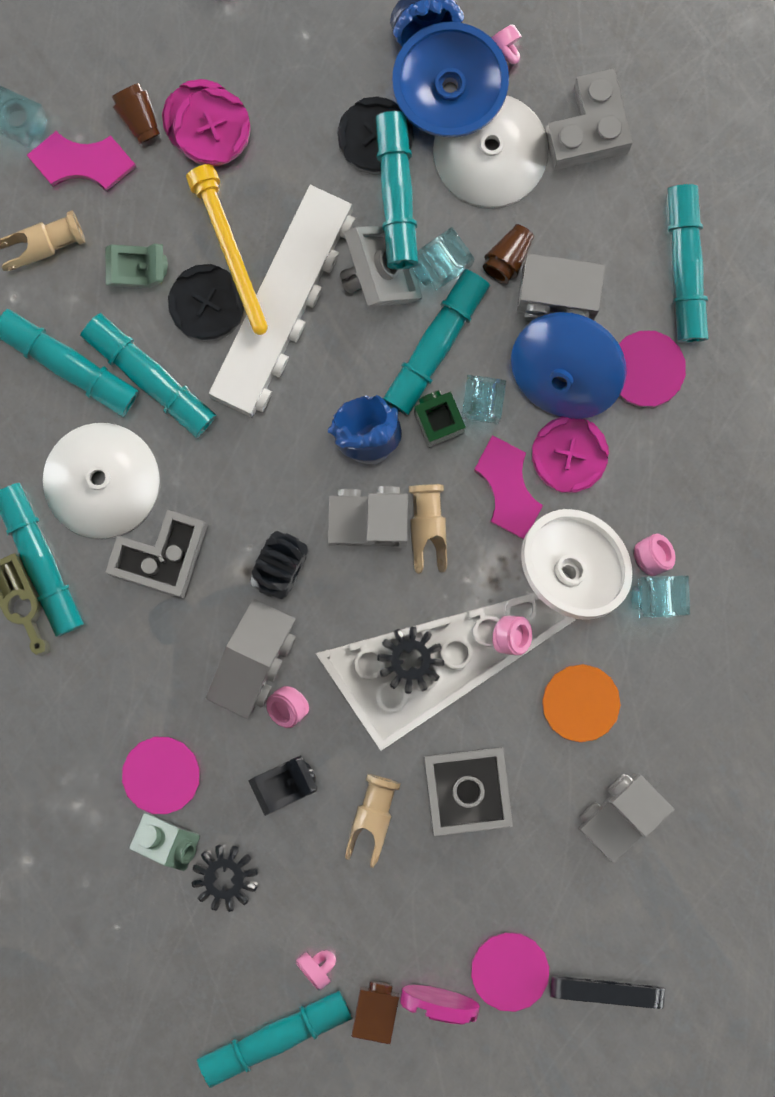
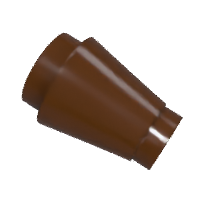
M139 83L129 86L112 96L115 103L113 109L134 137L137 138L139 144L149 141L160 134L157 129L147 90L143 91Z
M515 224L512 230L484 256L486 260L483 264L484 271L493 279L505 284L511 278H516L534 239L533 233L526 227Z

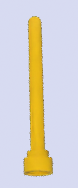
M211 164L198 166L187 173L188 185L192 193L196 194L198 198L203 199L252 330L257 335H263L267 332L268 325L217 195L219 191L218 185L220 184L215 166Z

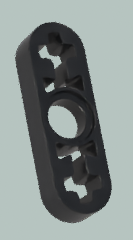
M552 976L550 997L573 1001L663 1009L666 988L644 984Z

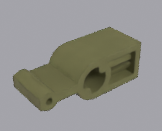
M13 553L0 559V608L7 620L25 627L31 641L30 650L35 655L43 656L50 652V644L43 640L35 623L41 616L42 606L38 602L37 598L39 596L23 566L20 556ZM19 598L23 601L31 602V611L25 617L14 613L13 610L14 604Z

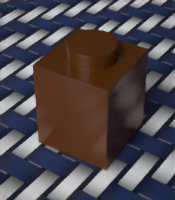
M370 981L369 987H360L351 1037L385 1044L391 1043L399 1002V993L392 992V985Z

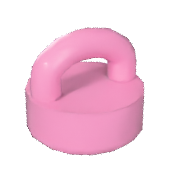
M509 25L491 38L497 43L507 62L517 64L520 61V55L514 43L522 36L514 25Z
M653 534L638 542L634 547V557L637 565L644 573L650 576L664 573L675 565L676 557L673 546L661 534Z
M521 616L502 617L495 625L492 642L494 649L499 653L509 655H522L526 653L531 645L533 634L529 621Z
M289 686L279 688L266 701L269 716L276 724L284 728H292L309 712L306 698L298 690Z
M321 951L313 957L305 952L295 960L297 967L317 990L321 991L331 982L326 975L334 968L336 963V957L331 951ZM326 960V962L319 967V964Z

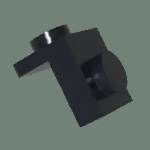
M301 755L248 780L264 816L317 791L314 771Z

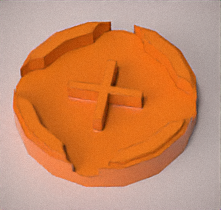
M585 664L568 666L554 674L545 686L542 698L544 717L551 729L564 739L575 742L593 741L608 733L617 721L621 706L619 691L611 677L599 668Z

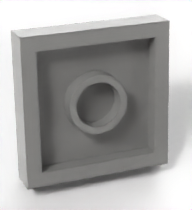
M382 226L354 227L344 232L355 265L349 269L342 270L340 273L341 280L350 278V281L342 284L348 293L352 294L362 288L368 307L410 304L422 299L413 268L396 270L387 267L385 231L382 229Z

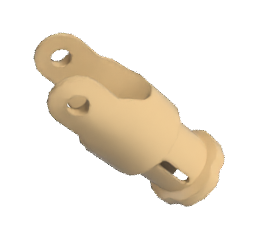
M74 211L67 212L66 217L45 225L43 222L0 238V249L21 242L28 243L27 249L22 255L5 262L1 268L3 271H12L55 255V250L77 242L79 245L85 243L83 231Z
M441 484L409 486V493L413 494L414 518L411 519L413 565L415 572L418 574L422 573L424 568L423 550L428 539L432 541L436 549L438 570L445 572L447 569L445 517L441 516L440 492L444 491V485Z
M367 774L368 788L363 805L357 808L345 858L346 860L350 859L358 835L363 829H367L373 834L375 841L370 867L374 868L378 862L391 820L389 809L395 790L400 789L401 783Z

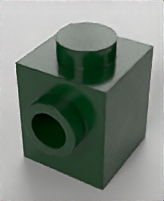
M440 390L418 399L420 404L414 406V414L428 447L465 433L466 426L451 391L442 395Z

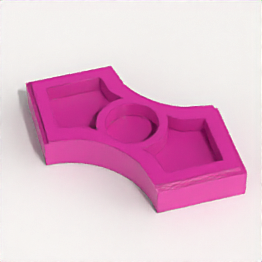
M55 131L27 154L31 162L53 187L69 179L81 178L91 180L105 191H108L136 168L135 163L111 135L96 143L80 144L64 138Z
M492 435L474 471L486 480L494 496V511L490 523L524 540L543 505L531 496L523 480L522 467L526 452Z

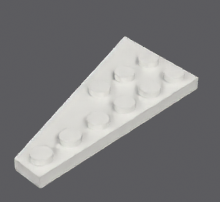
M535 593L413 626L417 628L416 641L420 642L427 631L432 634L430 640L425 644L427 649L434 644H441L442 649L430 654L431 659H443L444 666L430 665L429 669L436 672L440 678L438 681H433L424 674L422 677L428 687L425 691H421L417 679L412 680L413 689L411 694L405 693V679H401L395 689L390 687L391 681L397 676L395 672L386 677H381L380 675L382 669L392 665L391 662L378 661L377 656L378 654L392 655V651L385 648L382 642L384 639H387L397 646L399 642L395 638L394 632L318 652L316 655L380 751H382L526 654L509 655L499 653L494 649L492 642L495 625L502 617L521 616L529 621L533 634L531 645L526 653L576 619L556 612L547 606ZM410 627L401 630L405 641L409 640ZM413 650L410 654L401 653L399 660H404V663L400 664L401 667L406 671L411 667L419 669L422 664V660H417L421 656L420 653L416 650Z

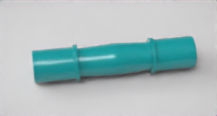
M388 111L376 116L377 160L381 162V192L385 222L382 224V229L385 231L387 267L402 270L418 265L417 221L413 219V189L409 159L412 157V152L409 149L407 118L403 112Z
M694 184L675 185L667 188L670 221L668 231L672 232V266L676 298L673 299V304H675L677 341L681 343L701 342L708 340L709 337L706 307L708 296L704 295V267L699 231L703 229L700 219L698 185Z
M464 269L445 301L442 300L440 303L442 309L424 332L409 361L402 363V369L384 395L383 399L389 406L397 408L400 413L406 416L410 414L427 385L432 383L433 380L430 377L450 351L465 322L470 323L472 314L491 285L484 278L468 269Z
M9 308L1 314L0 340L21 352L26 359L32 357L57 376L86 391L85 396L88 398H94L122 417L127 414L138 397V389L109 372L105 366L99 368L74 349L45 334L46 329L37 327Z
M102 313L93 317L82 330L80 336L104 356L111 366L115 364L141 390L164 407L163 412L165 414L171 415L194 437L198 438L214 421L217 415L191 393L188 386L182 387L161 365L134 345L132 337L124 334Z
M15 483L0 489V515L7 528L6 533L7 535H12L23 566L39 595L37 598L38 602L41 603L55 637L83 626L84 622L69 591V584L64 585L54 556L37 525L40 520L35 516L21 483Z
M341 991L334 992L306 1007L301 1006L299 1007L300 1012L268 1024L240 1041L235 1038L231 1043L198 1058V1066L209 1088L240 1073L251 1071V1066L282 1054L311 1037L315 1040L319 1035L352 1020V1014Z

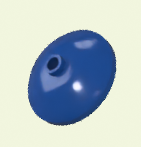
M442 22L421 29L403 45L394 63L392 76L393 91L400 110L416 127L435 136L461 137L479 131L497 116L507 96L509 71L501 49L485 32L465 23ZM448 82H453L458 88L456 91L449 93L443 89V86Z
M556 312L534 319L522 329L512 349L511 367L520 390L537 407L558 417L583 419L606 411L618 399L626 381V361L616 339L602 325L579 314ZM557 377L564 378L566 382L559 380Z

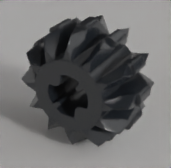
M279 531L272 533L255 561L256 564L250 578L251 586L269 597L285 598L289 591L292 590L302 570L308 552L307 545L289 533L285 534Z
M413 626L410 627L409 640L406 641L400 629L394 631L395 638L399 642L397 646L390 640H383L382 645L392 651V655L378 654L377 656L378 661L391 662L392 665L380 671L381 677H386L395 672L397 676L391 681L390 687L395 689L401 679H405L404 689L406 694H411L413 689L412 680L416 679L421 691L427 690V684L422 676L426 674L431 680L438 681L440 676L430 670L429 667L430 665L444 666L443 659H431L430 654L442 649L441 644H434L427 649L425 644L430 640L432 634L427 631L420 642L416 641L417 628ZM413 650L418 651L421 656L417 660H422L421 667L419 669L411 667L408 671L404 670L400 665L404 663V660H399L401 653L410 654Z
M220 844L215 847L217 860L207 851L201 854L202 859L209 866L207 868L200 864H195L192 870L204 875V878L196 879L191 884L193 888L206 887L207 890L198 897L200 902L213 895L215 898L211 904L212 910L217 911L221 899H225L226 909L228 912H231L235 909L233 896L243 905L249 902L248 897L241 891L242 888L250 892L257 890L256 884L245 881L246 877L258 875V869L244 870L243 866L252 859L250 854L245 855L238 862L235 858L239 852V847L232 846L229 856L225 857L224 848ZM223 867V872H225L229 868L234 872L235 875L231 878L234 884L233 887L227 888V884H224L221 888L215 882L219 878L216 872L217 869Z

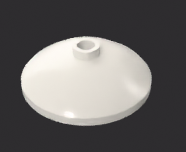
M506 96L505 102L497 116L479 131L461 137L435 136L433 145L434 163L441 181L457 198L477 207L500 208L520 201L537 186L547 165L548 140L545 129L537 115L523 102L511 96ZM488 139H495L498 141L499 147L496 150H488L484 143Z
M110 423L87 424L66 434L50 452L43 472L44 495L54 516L71 531L94 539L114 538L138 527L153 509L160 485L158 465L147 444L129 429ZM97 471L104 472L105 481L101 485H94L91 480L92 475Z
M573 509L552 511L538 519L524 538L521 560L525 577L535 594L556 612L575 619H597L614 611L626 598L632 583V564L629 553L618 534L596 516ZM563 572H566V573L569 575L570 578H568L567 576H565V574H564Z

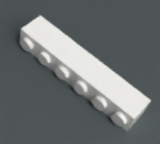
M311 184L309 185L256 294L268 325L267 332L263 335L255 334L246 315L208 393L211 399L251 418L254 417L256 410L264 411L272 394V391L267 389L273 375L280 377L289 359V356L284 354L290 340L295 343L298 341L306 324L305 321L301 320V317L307 306L311 308L315 306L323 287L317 284L323 272L325 271L330 274L337 261L339 252L334 249L340 237L346 239L344 232L352 229L356 218L351 216L353 212L351 203Z

